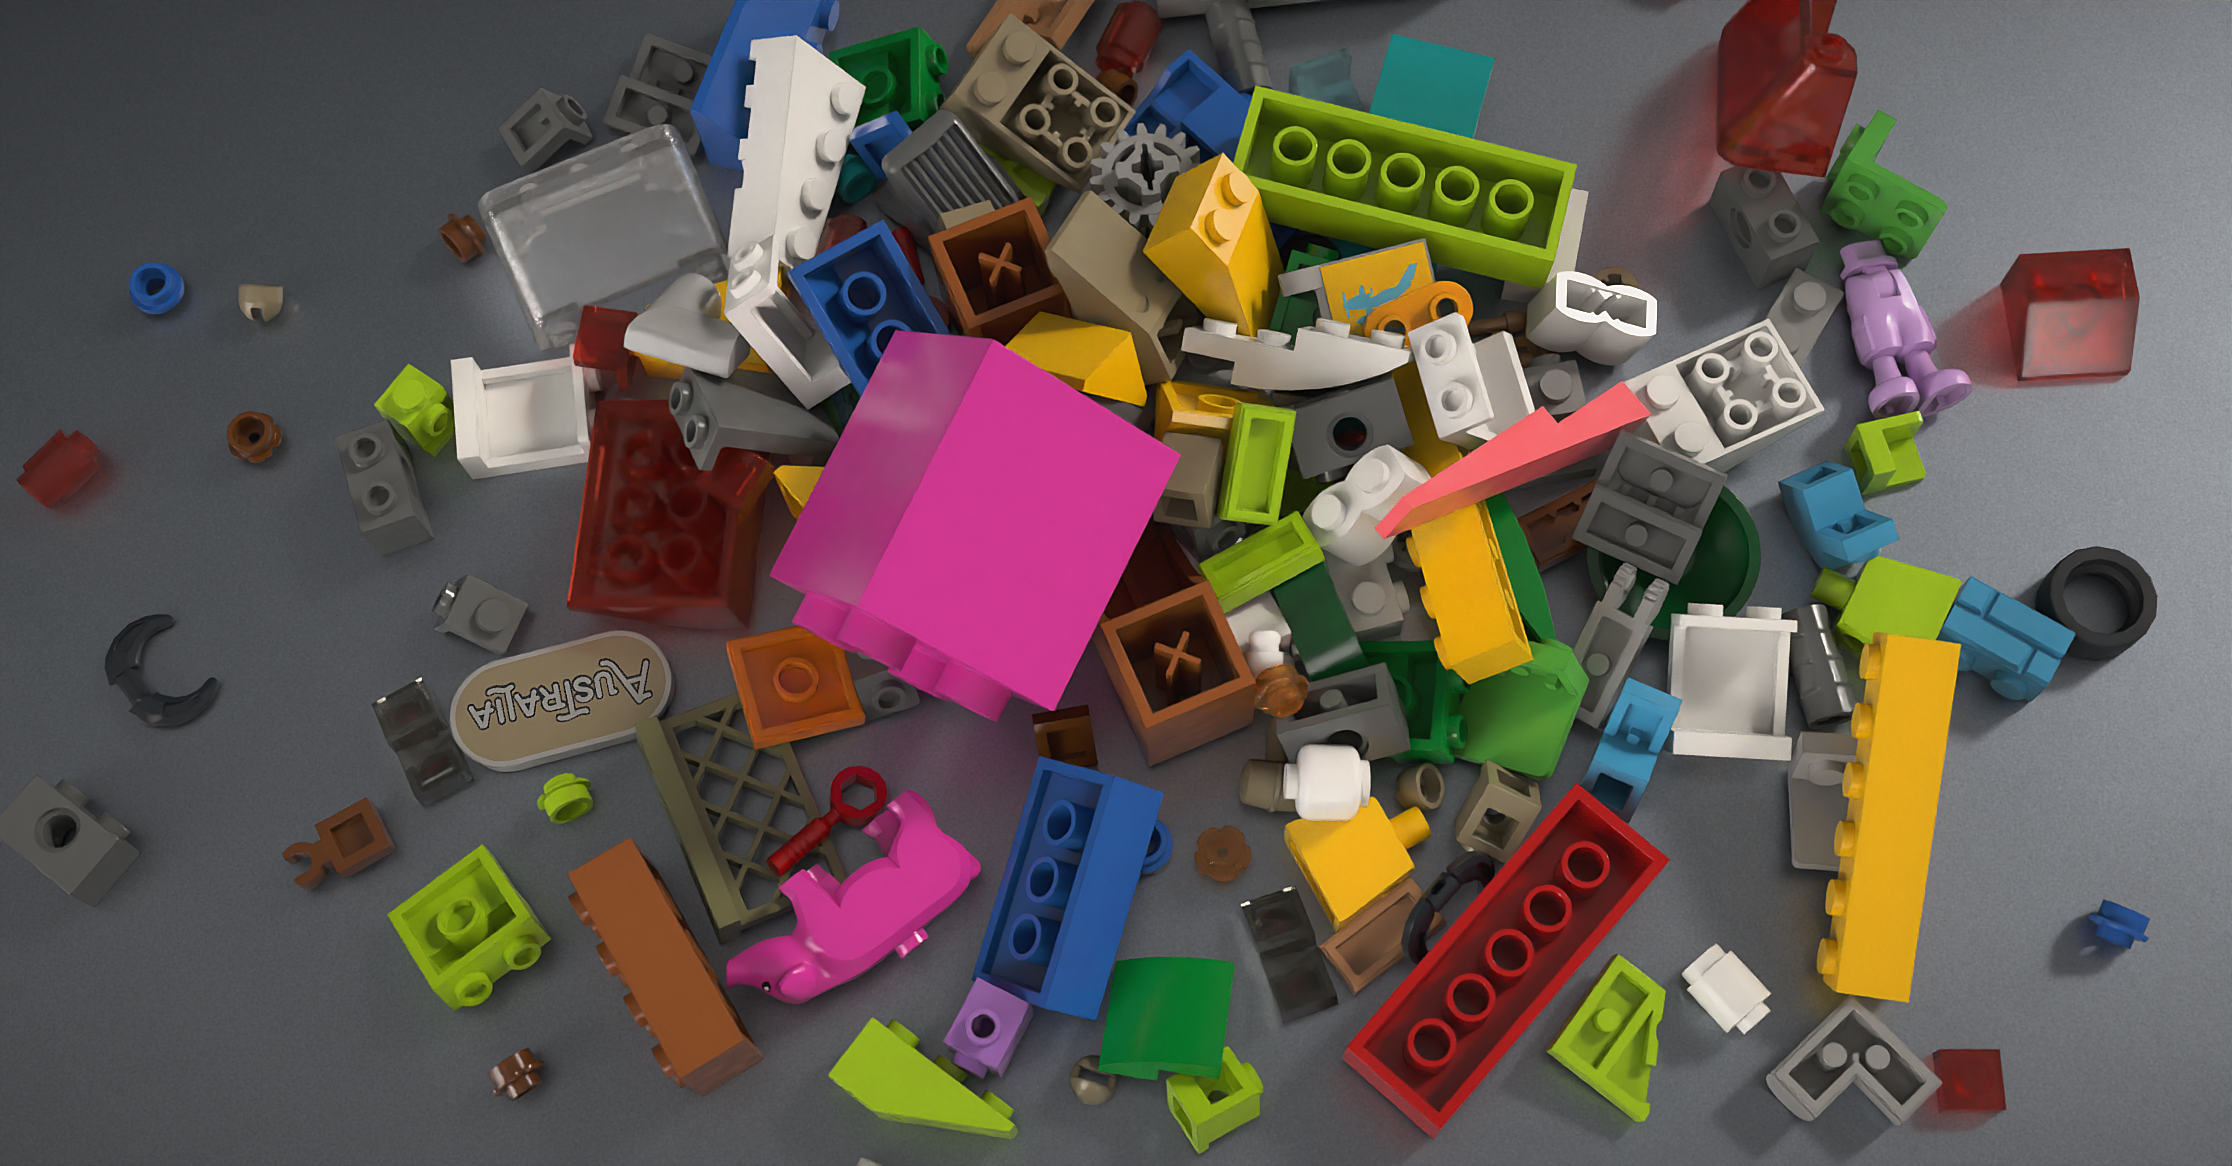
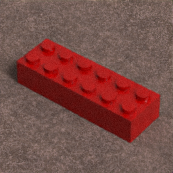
M1576 783L1346 1046L1342 1059L1434 1139L1653 883L1670 859Z

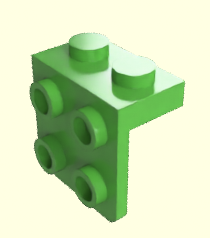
M1877 110L1868 126L1864 128L1856 124L1839 152L1840 155L1826 179L1834 183L1820 210L1830 215L1840 226L1856 229L1875 240H1880L1886 251L1915 259L1945 214L1948 205L1943 199L1874 162L1897 119Z
M1548 638L1541 639L1540 643L1528 641L1534 660L1471 684L1469 693H1465L1458 709V714H1464L1466 718L1467 741L1464 748H1455V758L1481 765L1487 759L1518 775L1540 781L1547 780L1552 776L1590 680L1573 654V650L1562 642Z

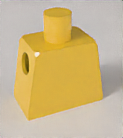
M1375 797L1369 798L1367 807H1359L1356 816L1350 821H1318L1301 818L1286 824L1284 831L1285 843L1336 933L1411 877L1414 865L1406 850L1432 837L1425 817L1416 806L1388 820Z

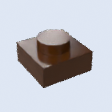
M1088 704L1054 710V712L1047 711L1032 714L1039 756L1079 767L1098 765Z

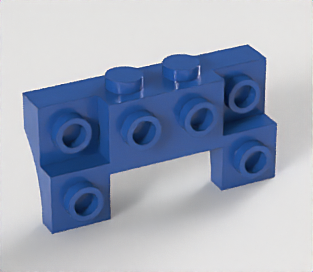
M1188 49L1165 69L1155 87L1135 110L1136 113L1124 131L1130 137L1137 135L1138 123H1144L1147 134H1155L1158 126L1164 124L1166 125V137L1172 139L1176 134L1183 132L1186 135L1185 149L1193 146L1199 148L1200 164L1222 153L1233 163L1252 97L1245 92L1239 94L1196 54ZM1269 222L1278 252L1287 243L1299 237L1300 229Z

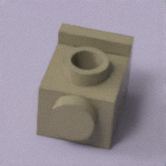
M1486 759L1481 767V775L1454 820L1456 840L1460 842L1467 852L1481 851L1489 858L1493 857L1507 863L1517 851L1542 808L1538 783ZM1489 807L1500 813L1490 815L1487 814L1486 811Z

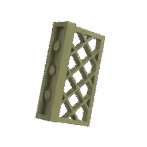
M738 692L659 721L656 715L635 723L637 743L719 945L740 937L741 930L794 910L790 899L786 896L782 897L783 894L778 890V887L791 878L796 864L783 876L779 877L771 869L753 862L765 836L784 844L793 837V835L770 827L780 802L783 801L803 809L808 819L805 826L814 818L821 817L790 742L754 750L750 735L728 727L734 712L742 708ZM723 715L720 723L712 720ZM698 726L715 734L702 758L682 750L674 733ZM723 737L752 748L741 773L712 762ZM760 751L783 761L786 771L778 787L749 776ZM687 764L698 768L694 779ZM706 772L736 783L724 808L701 799L698 789ZM790 780L797 795L786 791ZM744 786L773 797L762 823L732 812ZM708 814L719 818L715 829L712 826ZM727 821L757 833L745 859L723 851L719 839ZM828 836L809 854L824 859L831 875L842 884L847 879V875L832 840ZM728 864L740 868L736 880ZM748 872L778 884L771 902L747 911L740 890Z

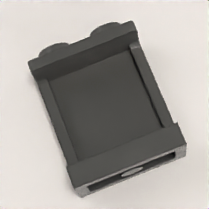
M685 366L680 381L675 382L670 391L669 410L674 415L684 436L685 445L690 449L699 470L711 471L719 451L723 447L787 454L793 466L825 467L839 441V437L821 403L819 402L807 410L777 374L736 368L728 378H722Z

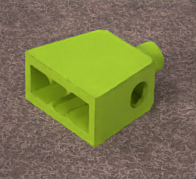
M1877 556L1865 561L1855 579H1851L1825 566L1811 591L1810 597L1839 610L1832 626L1833 630L1836 631L1835 638L1840 648L1860 660L1864 645L1866 643L1872 644L1874 632L1936 640L1962 581L1955 577Z

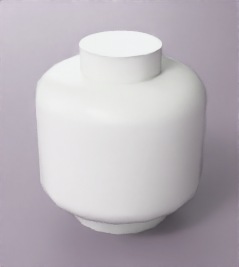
M1305 744L1297 754L1296 764L1285 763L1283 777L1284 799H1295L1296 810L1299 816L1305 820L1350 821L1356 816L1359 807H1367L1369 804L1371 786L1370 764L1368 760H1360L1357 750L1351 745Z

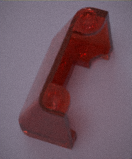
M1748 0L1724 25L1717 55L1716 149L1723 160L1743 168L1825 178L1858 75L1855 49L1842 36L1828 33L1837 0Z

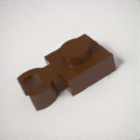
M366 797L316 824L315 828L321 840L313 844L308 842L292 844L282 855L292 865L304 858L311 859L309 870L294 879L296 885L304 890H309L322 884L327 878L329 870L335 867L337 874L346 879L397 850L374 803Z

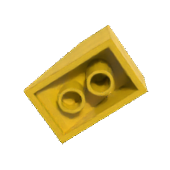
M1222 153L1175 178L1142 252L1207 318L1237 324L1236 334L1257 338L1258 329L1269 330L1280 293L1277 275L1284 274L1285 271L1258 189Z

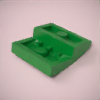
M1146 957L1116 961L1098 1071L1156 1081L1159 1070L1219 1079L1235 962L1192 957Z

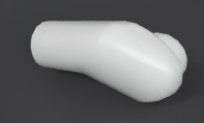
M1252 631L1249 635L1250 652H1243V656L1254 680H1287L1294 672L1295 665L1292 656L1287 652L1279 651L1281 637L1277 631Z

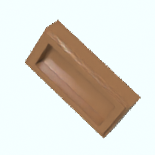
M1411 877L1318 947L1320 954L1354 997L1405 958L1401 944L1405 923L1409 913L1423 895V892ZM1435 912V918L1428 931L1426 941L1446 927L1447 921L1440 913Z

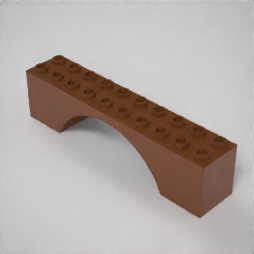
M1031 196L928 236L941 297L959 336L994 339L1003 346H1006L1039 311L1074 319L1071 304L1058 278L1054 277L1049 269L1044 250L1051 239ZM1161 523L1159 539L1138 541L1091 635L1149 767L1253 724L1256 692L1254 677L1209 580L1203 578L1195 570L1174 536Z

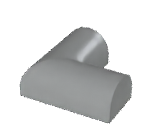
M692 273L680 276L628 325L624 338V347L629 350L722 378H728L750 354V344L731 322L719 319L721 316V296L716 286L709 279Z
M1852 994L1766 1077L1769 1088L1780 1102L1805 1121L1814 1120L1853 1082L1896 1126L1901 1125L1943 1084L1877 1016Z

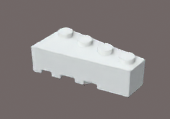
M797 35L751 40L749 59L756 61L755 78L753 85H746L744 107L751 109L747 139H740L738 160H742L744 169L743 186L735 188L727 254V257L731 259L736 251L751 241H756L759 244L773 235L780 243L778 267H782L786 279H789L787 275L789 270L815 257L847 152L849 139L853 132L866 89L864 85Z

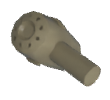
M1275 717L1268 721L1265 760L1249 759L1243 766L1239 779V795L1243 804L1267 809V812L1270 813L1274 811L1297 812L1295 799H1284L1283 777L1285 763H1288V756L1277 736Z

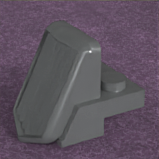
M941 109L885 155L881 166L888 180L883 187L872 195V198L881 212L908 228L916 243L931 252L928 236L935 233L941 213L990 200L994 210L1018 202L1023 193L998 160L981 148L960 118L949 110Z

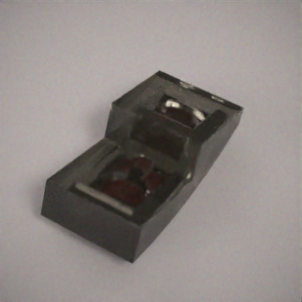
M422 677L372 703L386 741L398 756L413 795L423 808L474 781L464 755L453 737L451 728L428 684Z
M1296 885L1241 903L1242 912L1283 1024L1338 1005L1337 993L1317 946L1315 932Z

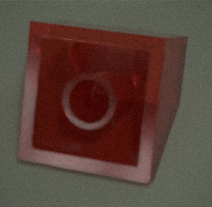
M2130 248L2019 254L2000 283L2018 381L2128 375L2132 365L2140 301Z

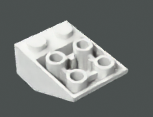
M1766 319L1624 382L1651 413L1633 434L1723 473L1825 411L1770 319Z

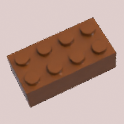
M631 837L567 874L576 889V892L569 895L568 899L584 926L590 925L596 936L604 940L595 946L609 973L613 977L617 975L626 988L629 987L632 991L623 997L625 1004L639 1027L645 1026L653 1038L657 1037L659 1044L652 1047L651 1050L660 1068L669 1080L674 1078L681 1089L688 1085L701 1096H704L764 1060L657 867Z

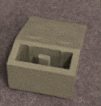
M1011 13L991 34L938 109V111L946 109L956 114L978 144L1078 194L1082 192L1092 177V159L1101 158V143L1105 141L1114 145L1117 140V131L1120 129L1124 130L1136 113L1132 107Z
M1092 190L1085 191L1044 250L1049 269L1053 276L1058 278L1071 304L1074 319L1131 332L1144 385L1172 381L1187 354L1186 351L1181 350L1185 328L1203 326L1206 316L1142 252L1148 239Z

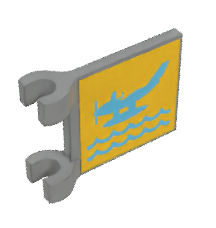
M1425 238L1277 275L1282 297L1313 290L1316 295L1321 318L1350 324L1349 334L1363 337L1362 328L1364 320L1373 308L1436 282ZM1439 301L1436 305V314L1439 318H1442L1444 315L1441 302ZM1391 320L1384 326L1383 331L1402 335L1403 328L1398 321Z

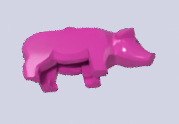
M907 789L887 805L888 809L862 829L863 833L877 843L884 858L876 859L861 866L844 880L842 884L816 864L808 871L802 869L778 887V890L789 898L798 921L794 931L789 936L763 940L727 961L726 989L738 985L753 986L788 1004H802L811 998L865 974L894 951L902 959L929 938L924 928L959 900L968 887L969 882L980 873L981 865L961 843L946 835L937 827L932 808L919 793Z

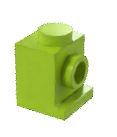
M409 363L374 404L385 420L388 419L402 437L434 458L455 434L454 403L441 384Z
M1229 1046L1223 1050L1219 1079L1176 1073L1166 1079L1168 1108L1198 1154L1208 1150L1209 1143L1260 1116V1096L1264 1094L1262 1082L1253 1066L1249 1062L1240 1064Z

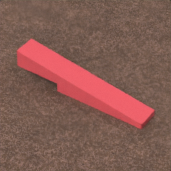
M1623 381L1559 423L1542 406L1403 496L1379 522L1375 530L1383 539H1387L1613 448L1621 428L1634 433L1651 413Z

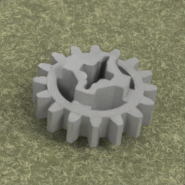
M1138 123L1137 135L1130 137L1123 129L1117 131L1118 144L1116 146L1105 141L1101 143V158L1092 159L1091 161L1093 177L1090 178V190L1138 232H1140L1141 227H1149L1151 233L1175 178L1200 165V150L1197 146L1185 149L1186 135L1183 132L1176 134L1170 139L1166 137V125L1160 124L1155 134H1147L1144 123ZM1144 170L1148 171L1149 180H1152L1151 191L1148 190L1147 181H1144Z

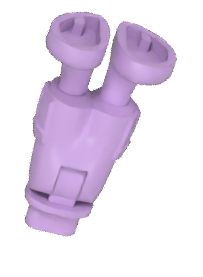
M1880 240L1852 243L1843 247L1840 250L1845 269L1840 276L1845 286L1846 309L1852 323L1851 335L1860 364L1865 365L1867 369L1873 370L1876 387L1870 392L1868 404L1874 418L1879 420L1913 412L1914 409L1920 411L1922 417L1930 416L1948 409L1965 399L1972 392L1969 376L1959 369H1943L1938 371L1930 359L1929 355L1938 346L1937 337L1929 322V316L1922 306L1918 305L1908 281L1901 270L1897 269L1898 263L1896 258L1886 256ZM1896 361L1905 365L1908 377L1901 376Z

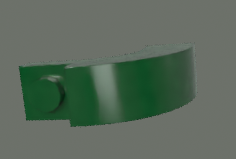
M1305 511L1299 513L1301 517H1303ZM1288 515L1280 516L1278 518V521L1285 518ZM1325 560L1272 588L1311 682L1369 667L1363 648Z

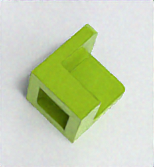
M1920 411L1856 425L1844 448L1851 468H1853L1861 495L1919 483L1924 479L1926 471L1913 438L1924 422Z

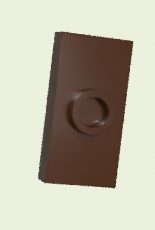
M1598 478L1517 518L1539 573L1587 549L1586 544L1572 539V535Z

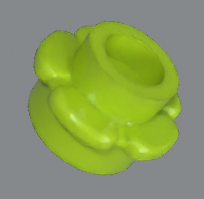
M573 773L557 775L544 784V794L538 798L537 806L540 810H546L552 823L563 824L574 821L585 815L593 807V800L590 796L591 782L584 777L576 778Z

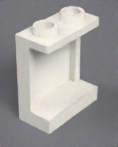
M771 235L759 244L756 241L745 244L732 256L724 315L806 409L809 410L851 383L820 329H814L777 286L780 243Z
M1456 312L1408 332L1439 439L1474 451L1535 411L1511 334L1502 331L1473 344L1464 316Z
M581 342L569 344L570 357L480 370L473 357L451 360L457 459L472 480L601 460L599 440L607 439V427L602 408H596L595 391H601L603 388L602 374L598 360L589 358Z
M1688 603L1687 614L1671 613L1667 694L1683 701L1664 742V750L1672 754L1791 761L1792 737L1785 735L1790 635L1791 632H1797L1798 621L1781 619L1782 608L1746 606V617L1723 616V605Z

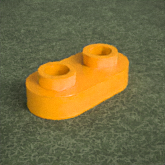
M1433 282L1373 308L1364 320L1362 334L1363 337L1370 338L1372 330L1383 331L1384 326L1389 321L1396 320L1403 328L1402 335L1406 336L1404 346L1411 347L1408 332L1440 319L1436 314V305L1441 299L1447 298L1453 302L1454 312L1464 316L1467 326L1473 315L1472 299L1466 289L1455 282Z

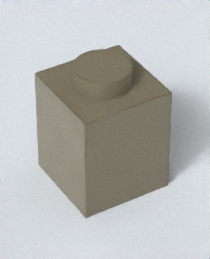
M1165 432L1162 443L1181 454V457L1153 511L1154 521L1211 529L1219 503L1225 467L1222 440L1209 438L1198 433L1187 435Z

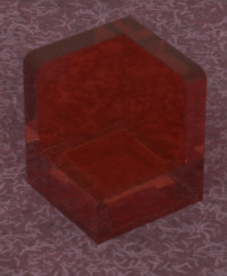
M584 305L573 352L574 365L615 371L619 392L630 393L638 357L634 355V351L624 347V338L628 325L638 316V312Z

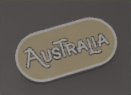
M624 630L603 632L500 659L476 669L459 686L450 709L451 731L456 743L467 756L476 763L499 772L519 771L637 739L635 723L656 715L658 720L661 721L659 718L665 713L666 708L670 707L675 694L673 669L662 650L652 640L641 634Z

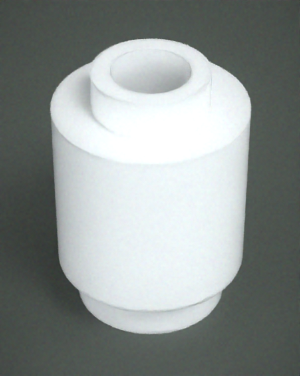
M1717 943L1704 952L1681 974L1691 985L1687 991L1726 1033L1737 1026L1745 1035L1771 1012L1763 1003L1771 995L1770 991L1732 951L1726 954Z

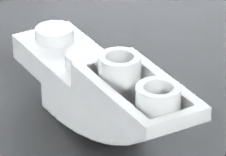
M1204 318L1203 327L1185 328L1181 347L1182 351L1235 362L1231 384L1274 390L1322 389L1350 384L1390 372L1415 361L1412 347L1404 346L1406 338L1404 335L1382 330H1372L1370 338L1349 334L1350 324L1317 318L1315 327L1298 328L1295 346L1290 345L1291 335L1258 329L1257 338L1236 334L1237 324Z

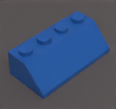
M735 0L690 108L709 163L744 172L742 160H738L740 139H747L751 109L744 107L746 85H753L755 78L756 61L749 59L751 40L797 35L822 54V41L826 31H832L835 28L839 17V1Z
M884 220L877 222L787 272L789 279L860 398L895 330L951 335Z
M1039 756L971 980L975 982L978 977L1021 1000L1039 1007L1096 1021L1151 835L1157 821L1164 792L1113 775Z

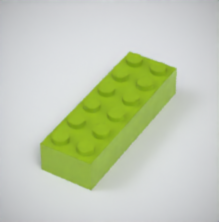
M1256 85L1233 162L1258 189L1269 222L1376 249H1383L1425 238L1432 263L1540 290L1544 288L1555 260L1578 165Z

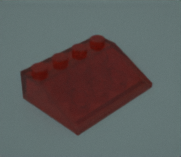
M669 399L597 401L566 607L570 611L693 629H749L770 452L723 447L720 449L711 471L699 470L690 449L685 445L684 436L678 423L669 410Z

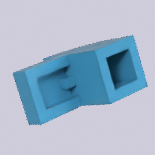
M1824 461L1778 482L1790 521L1809 555L1821 568L1826 566L1835 570L1848 563H1861L1871 560L1881 553L1880 548L1899 540L1892 518L1865 509L1853 468Z
M1627 677L1617 702L1608 717L1580 785L1628 824L1649 783L1658 754L1683 701Z

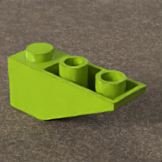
M872 1017L828 1074L836 1085L883 1120L1014 1139L1019 1133L1015 1124L1009 1120L1015 1112L1010 1106L988 1090H985L979 1098L962 1085L967 1075L940 1054L931 1062L914 1049L920 1042V1039L894 1019L885 1027Z

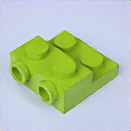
M483 844L387 914L432 990L454 1011H457L462 1006L472 1007L484 1002L490 996L493 989L492 984L511 969L523 970L533 965L541 955V947L551 940V937L529 904L517 892L495 857Z

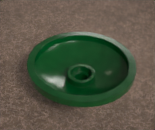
M1723 486L1678 585L1636 567L1638 569L1636 581L1625 601L1618 608L1619 610L1634 617L1646 589L1655 579L1659 578L1670 585L1658 615L1650 624L1653 626L1649 637L1670 640L1671 613L1687 614L1688 603L1723 605V616L1729 617L1736 616L1746 604L1759 576L1761 547L1755 523L1741 500L1727 487ZM1587 545L1589 577L1597 597L1602 601L1617 570L1625 562Z

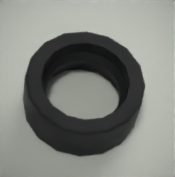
M2094 546L2075 550L2054 566L2037 590L2035 611L2075 632L2076 635L2066 653L2076 658L2098 661L2117 657L2132 647L2148 632L2156 618L2158 596L2150 575L2138 561L2119 550ZM2087 574L2101 577L2113 584L2124 597L2128 608V618L2123 627L2114 633L2105 634L2091 631L2079 624L2068 611L2063 597V592L2068 582L2078 575Z

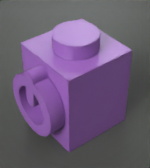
M977 977L943 1041L947 1049L955 1054L951 1062L961 1070L980 1079L984 1078L987 1071L1001 1078L1034 1015L1031 1005Z

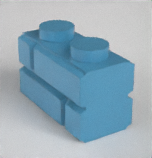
M1970 576L1958 590L1936 640L1961 644L1957 670L1969 671L1972 669L1990 679L1991 687L2000 695L2012 700H2022L2024 698L2032 702L2050 683L2061 659L2076 634L2072 630Z

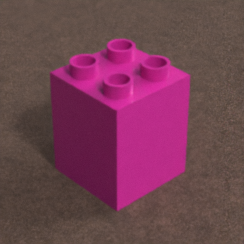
M895 330L769 576L805 595L792 620L794 624L852 653L858 651L889 666L888 673L946 702L951 700L995 722L999 721L1011 696L1054 712L1181 454L994 339Z

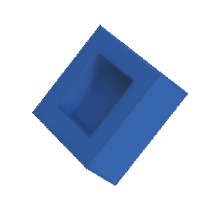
M894 111L854 128L849 142L876 178L881 180L887 177L881 166L883 158L913 132L899 113Z

